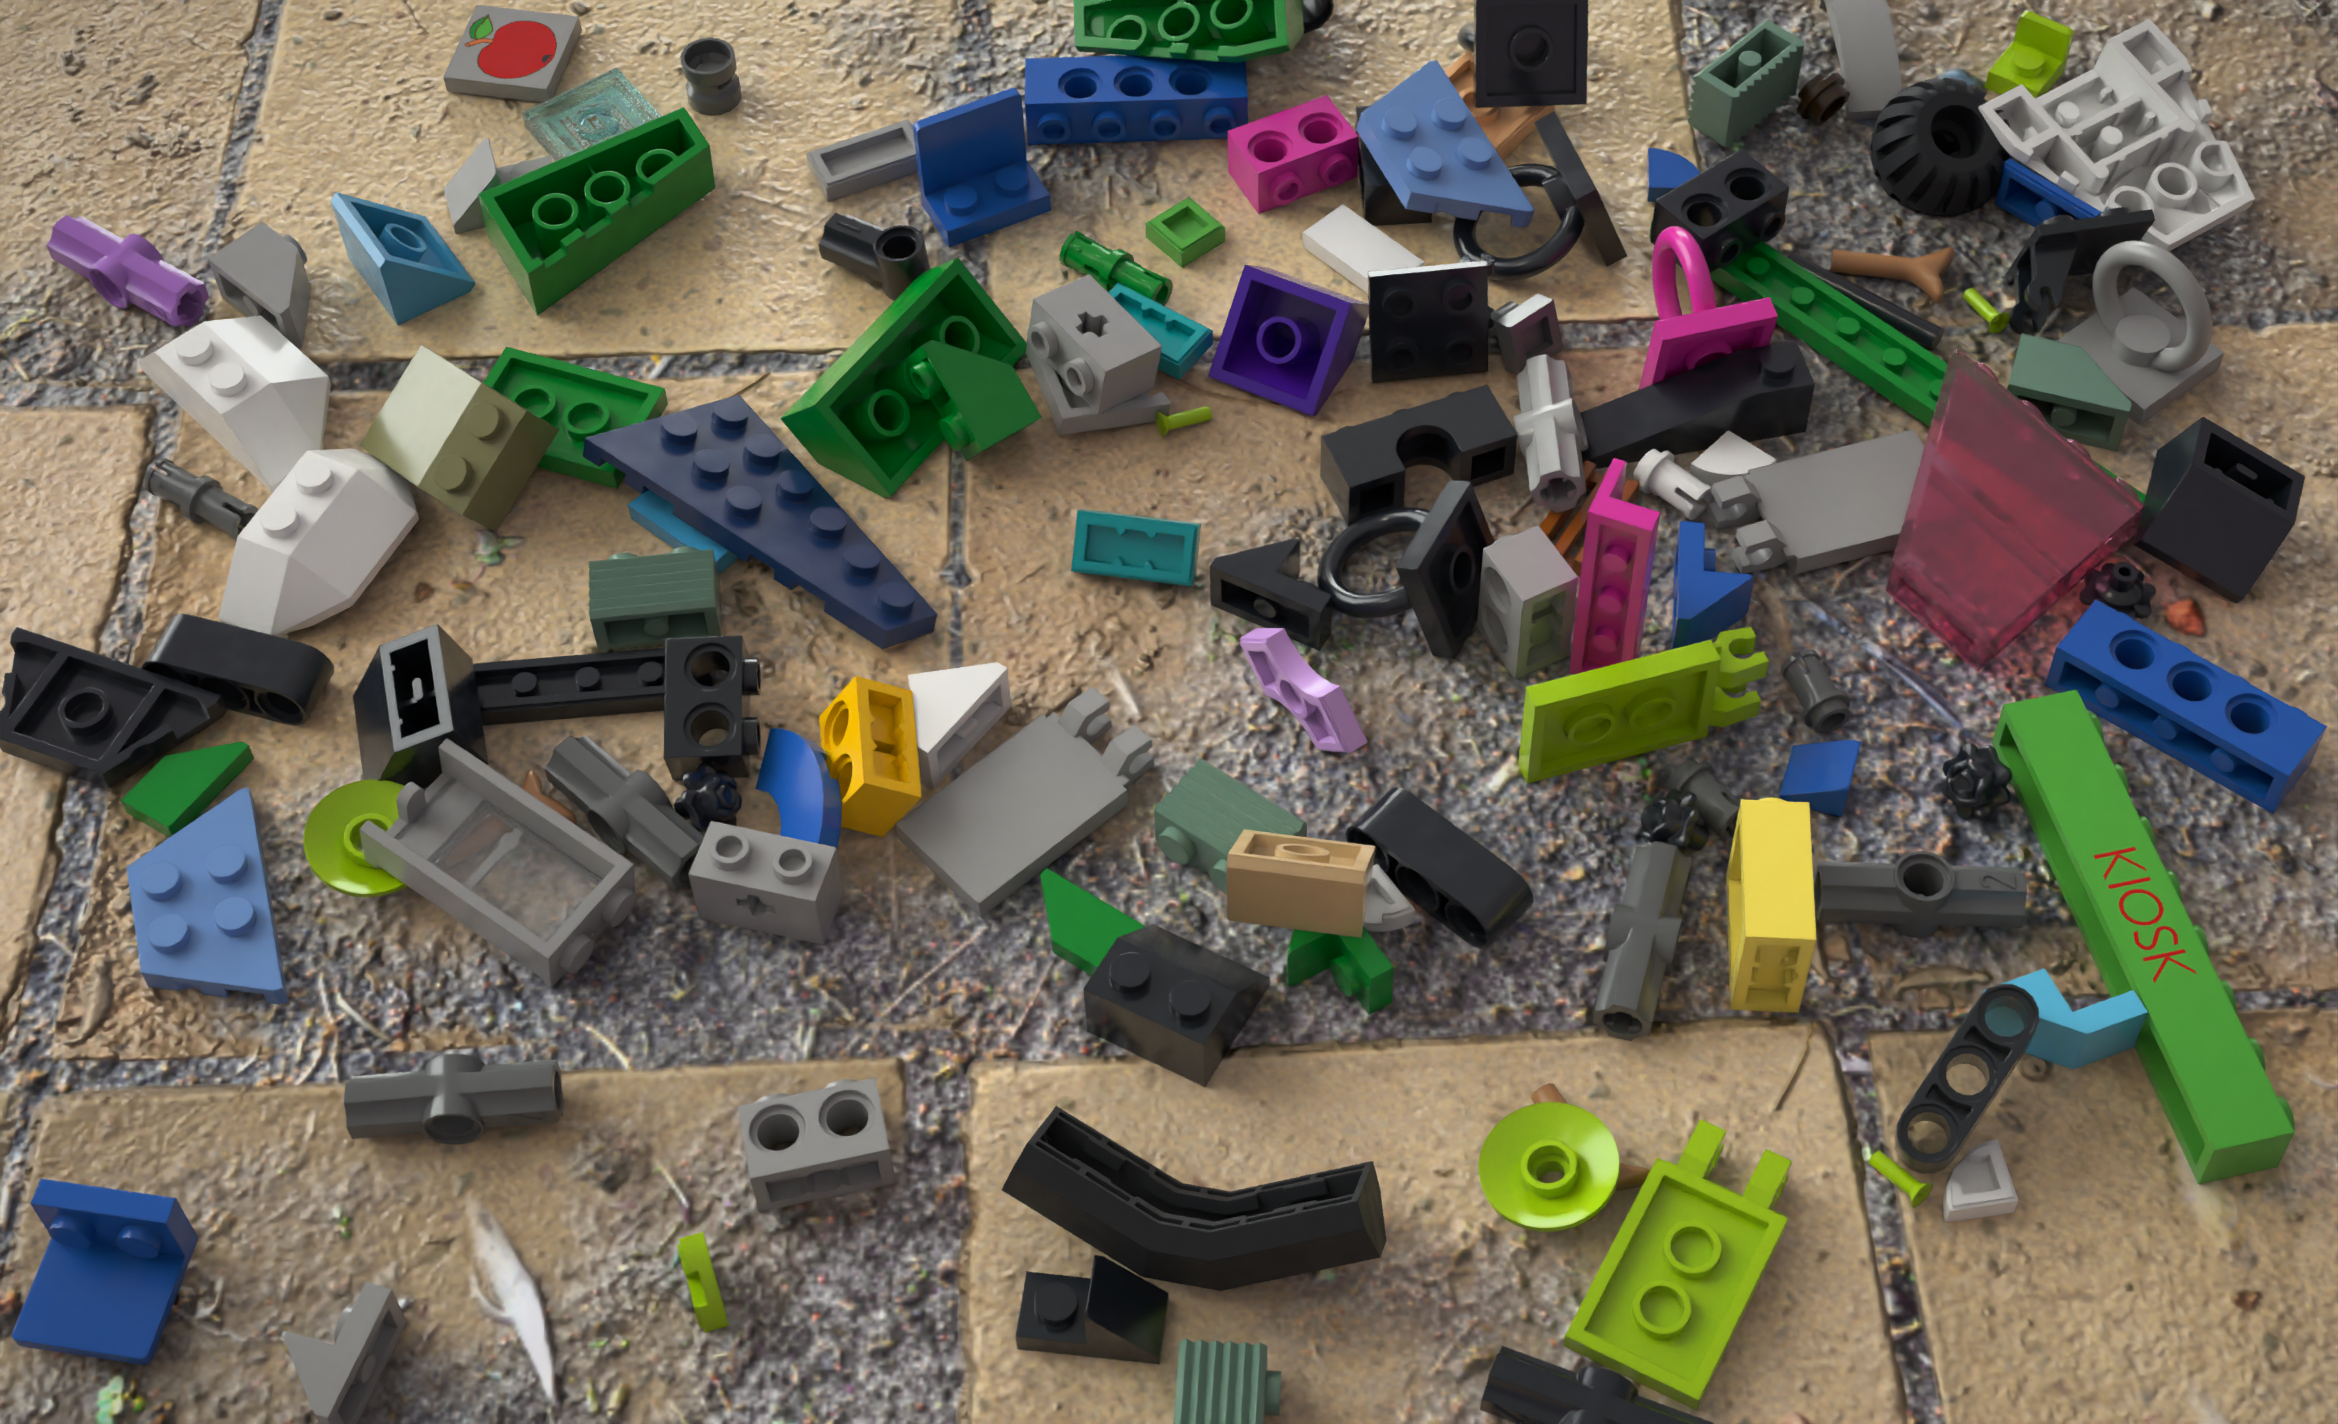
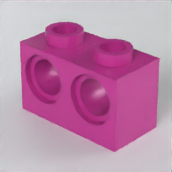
M1328 95L1227 131L1228 173L1258 214L1281 205L1289 204L1297 199L1332 186L1340 185L1358 176L1359 136Z

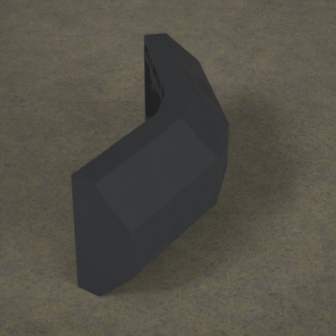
M1055 1106L1027 1142L1002 1188V1191L1141 1277L1217 1291L1381 1258L1386 1243L1381 1191L1373 1161L1235 1191L1219 1190L1179 1182Z

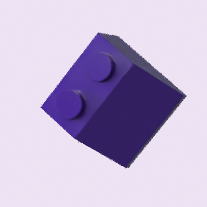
M1245 265L1208 377L1309 415L1317 416L1354 359L1369 315L1368 303L1268 267Z

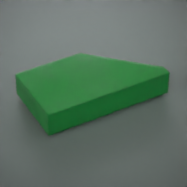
M242 741L166 755L121 799V802L129 815L165 836L171 837L193 822L254 759L249 745Z
M1045 868L1040 874L1053 953L1089 975H1093L1117 937L1145 927V925L1048 868Z

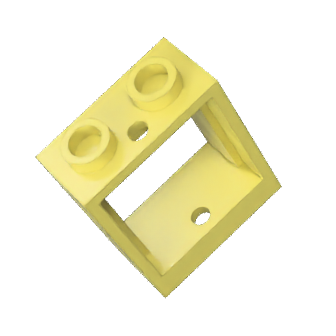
M1780 798L1741 799L1726 873L1730 1010L1799 1013L1816 943L1809 802H1789Z

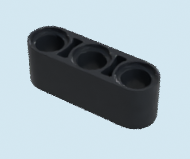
M181 613L172 617L142 665V669L222 695L228 710L294 726L302 725L306 722L334 674V665L331 660L313 646Z
M1395 787L1390 789L1350 825L1345 833L1348 843L1376 846L1373 866L1378 864L1403 895L1473 947L1486 949L1491 946L1531 908L1534 902L1529 885L1518 872L1403 788Z
M1998 984L1988 988L1978 998L1902 1112L1895 1132V1150L1899 1159L1909 1169L1919 1173H1936L1944 1170L1956 1158L2030 1046L2039 1023V1008L2034 998L2025 989L2013 984ZM1996 1007L2011 1008L2021 1016L2024 1029L2012 1037H2002L1988 1028L1985 1014ZM1958 1064L1973 1065L1983 1073L1986 1087L1974 1095H1963L1956 1092L1949 1085L1946 1073ZM1921 1121L1934 1122L1944 1129L1948 1137V1145L1942 1151L1934 1154L1923 1153L1911 1145L1908 1138V1130L1914 1124Z

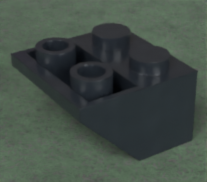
M2202 417L2157 450L2134 546L2237 604L2246 597L2295 525L2305 476L2207 418Z
M438 624L379 645L353 694L364 780H387L403 786L409 782H414L422 789L429 787L442 774L438 747L446 738L488 765L473 659Z

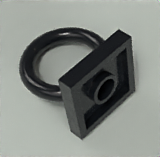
M1474 0V21L1464 25L1459 30L1457 39L1463 49L1474 53L1475 108L1587 104L1588 0Z
M1555 111L1535 121L1534 124L1555 167L1543 164H1521L1508 167V170L1520 188L1528 186L1544 188L1561 223L1552 238L1531 253L1513 258L1493 256L1495 258V272L1488 276L1489 279L1500 281L1521 280L1550 269L1570 252L1579 239L1584 225L1606 266L1627 257L1597 188ZM1480 210L1477 220L1455 217L1453 239L1456 251L1460 258L1464 255H1469L1472 262L1481 261V254L1487 253L1480 247L1476 239V227L1483 213L1482 210Z
M1449 480L1430 511L1416 507L1383 510L1356 521L1337 535L1323 553L1317 569L1318 588L1332 595V608L1342 614L1365 619L1388 617L1413 608L1432 655L1455 659L1477 622L1483 548L1494 543L1472 483L1469 481ZM1397 532H1416L1395 566L1403 584L1402 586L1389 591L1371 594L1354 592L1344 586L1341 580L1343 567L1358 549L1384 535Z

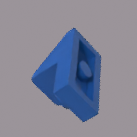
M1680 521L1674 557L1672 649L1713 639L1720 632H1723L1742 619L1749 610L1754 583L1753 575L1715 572L1716 549L1705 548V523Z

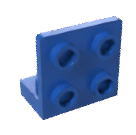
M1016 88L998 92L918 120L913 124L922 206L949 248L1051 211L1050 194L1027 161L1022 97Z
M41 1178L30 1204L47 1229L51 1239L13 1329L12 1338L21 1347L140 1365L149 1364L155 1354L198 1241V1236L178 1200L173 1197Z

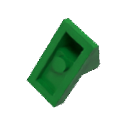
M1364 926L1362 938L1294 929L1287 954V985L1289 987L1295 986L1330 968L1340 990L1348 997L1354 994L1369 1015L1392 1003L1394 967Z

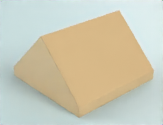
M1243 830L1227 857V921L1362 938L1376 846Z

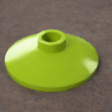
M360 780L333 790L314 807L304 828L303 846L311 870L325 885L340 893L355 897L384 896L407 887L406 884L381 867L376 869L365 861L364 853L361 852L363 846L359 830L369 820L386 832L399 819L396 799L404 787L403 785L387 780Z
M1542 1102L1515 1110L1494 1126L1481 1148L1478 1174L1487 1201L1505 1220L1527 1230L1557 1232L1585 1223L1606 1206L1618 1184L1620 1157L1614 1137L1606 1125L1595 1115L1583 1108L1567 1103ZM1554 1171L1564 1175L1561 1180L1554 1183L1540 1182L1541 1177L1548 1172Z

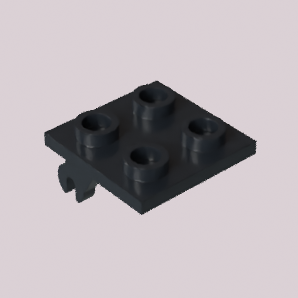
M2119 207L2106 210L2093 218L2073 220L2069 215H2061L2046 219L2037 225L2005 274L2008 285L2015 284V306L2009 313V325L2012 330L2019 335L2023 334L2026 329L2023 315H2028L2032 320L2034 331L2039 332L2046 322V311L2049 302L2052 309H2055L2061 302L2066 278L2094 273L2098 260L2110 247L2125 241H2140L2155 221L2153 210L2130 212L2128 208Z
M1482 253L1481 261L1474 262L1471 261L1469 255H1464L1460 258L1459 263L1368 272L1370 372L1372 383L1488 372V329L1495 325V321L1491 318V313L1495 310L1488 306V276L1495 272V258L1492 255Z

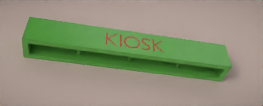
M2077 690L2003 704L1992 744L2000 761L2012 771V780L2010 781L2111 998L2134 990L2148 1011L2134 1048L2198 1185L2278 1167L2295 1133L2292 1110L2283 1097H2277L2265 1073L2266 1067L2262 1049L2254 1038H2248L2237 1016V1004L2233 990L2225 980L2219 979L2209 959V947L2206 936L2199 925L2192 924L2181 902L2182 894L2179 881L2172 870L2165 869L2155 849V837L2150 822L2145 816H2139L2129 796V785L2125 771L2119 764H2113L2105 748L2103 730L2098 717L2094 713H2088Z

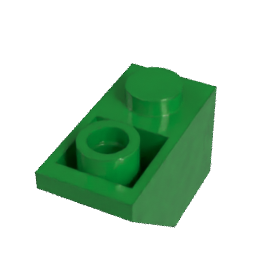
M930 340L921 345L907 357L912 366L909 369V373L915 388L923 398L931 399L942 418L939 425L946 442L953 450L961 451L966 462L1026 429L1042 418L1011 364L935 340Z

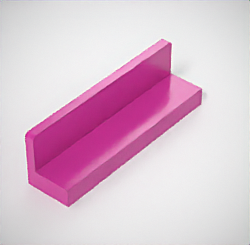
M1613 458L1587 516L1569 673L1573 675L1637 659L1640 656L1660 512L1622 501L1627 462Z

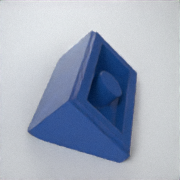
M2011 158L2004 163L1995 204L2036 228L2044 220L2055 216L2069 215L2073 220L2093 218L2102 213Z

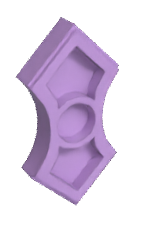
M1256 628L1239 638L1241 641L1240 645L1265 695L1279 701L1298 719L1317 750L1351 753L1368 742L1341 686L1328 682L1308 665L1291 642L1284 628Z

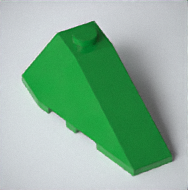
M1073 0L1075 47L1078 52L1239 63L1291 51L1304 34L1302 0Z

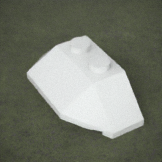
M262 316L202 322L138 361L141 370L272 493L306 451L324 449L322 440L327 422L331 387L329 377Z
M357 449L306 451L238 535L218 617L219 622L287 639V633L311 627L352 607L419 520L408 480L375 456Z

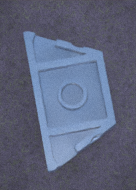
M1437 60L1426 63L1361 113L1356 131L1405 209L1428 213L1446 212L1454 217L1477 220L1480 210L1511 215V226L1523 228L1529 226L1535 211Z
M248 787L236 791L126 867L140 969L148 987L175 991L193 988L199 990L204 995L229 998L231 990L263 994L267 1003L280 1005L289 1002L256 805Z

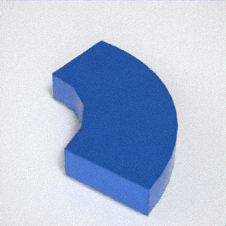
M770 728L755 789L771 795L778 804L781 820L780 836L838 848L842 821L841 794L838 780L830 777L825 762L828 759L826 752L817 743L789 730Z

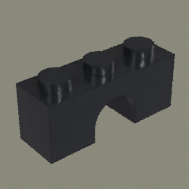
M1483 385L1464 392H1455L1445 398L1410 409H1400L1390 415L1355 426H1346L1321 436L1320 476L1349 527L1356 521L1371 514L1404 507L1406 469L1412 466L1431 465L1445 471L1452 480L1469 481L1473 487L1513 475L1517 433L1489 386Z

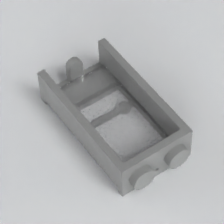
M446 738L438 747L442 774L425 791L414 782L407 783L401 789L396 799L399 819L386 832L369 820L359 829L365 861L376 869L381 867L540 976L543 979V983L552 989L566 972L574 974L586 963L594 949V940L609 924L613 927L619 925L632 910L637 898L635 893L634 864Z

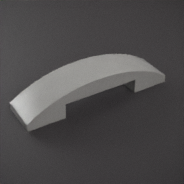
M1817 0L1819 9H1827L1841 65L1839 74L1845 80L1843 87L1850 93L1848 100L1843 105L1847 120L1878 119L1879 114L1888 102L1902 91L1899 58L1887 1Z

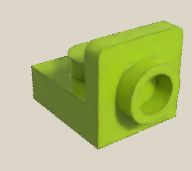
M2028 10L2025 11L2018 20L2013 42L1988 71L1985 88L2002 95L2022 84L2035 99L2047 93L2065 70L2074 31Z

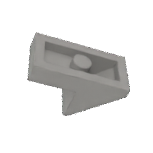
M485 138L444 188L455 234L486 227L478 194L553 163L551 155L497 168L489 138Z
M365 1282L355 1304L348 1305L338 1319L334 1333V1345L283 1331L282 1337L319 1424L358 1423L407 1323L392 1289Z

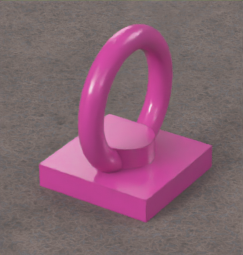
M1671 226L1664 229L1656 240L1652 257L1653 290L1660 320L1654 323L1639 390L1738 350L1770 345L1778 318L1770 297L1717 308L1710 271L1704 254L1695 238L1686 229L1679 226ZM1676 255L1687 280L1693 313L1683 315L1681 311L1676 284Z

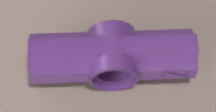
M65 215L52 226V236L46 245L51 258L89 279L97 292L113 306L123 309L133 303L174 327L185 325L189 328L203 316V308L209 298L205 284L166 263L159 251L142 236L133 233L122 239L81 216L72 218Z

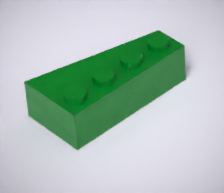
M682 107L478 194L488 238L536 315L541 314L715 189L710 145L686 109Z

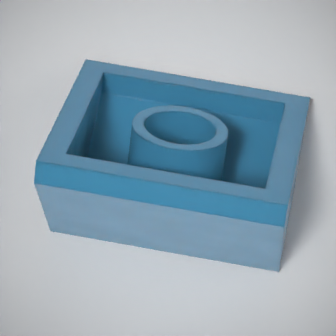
M338 192L332 197L331 205L348 258L397 326L469 293L474 287L475 281L426 216Z

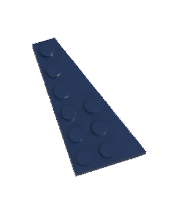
M740 395L585 438L584 458L598 467L608 462L626 474L624 483L640 494L651 490L674 505V516L744 561L748 562L756 557L775 570L773 579L792 591L796 587L801 586L825 602V613L879 648L886 649L934 632L937 613Z

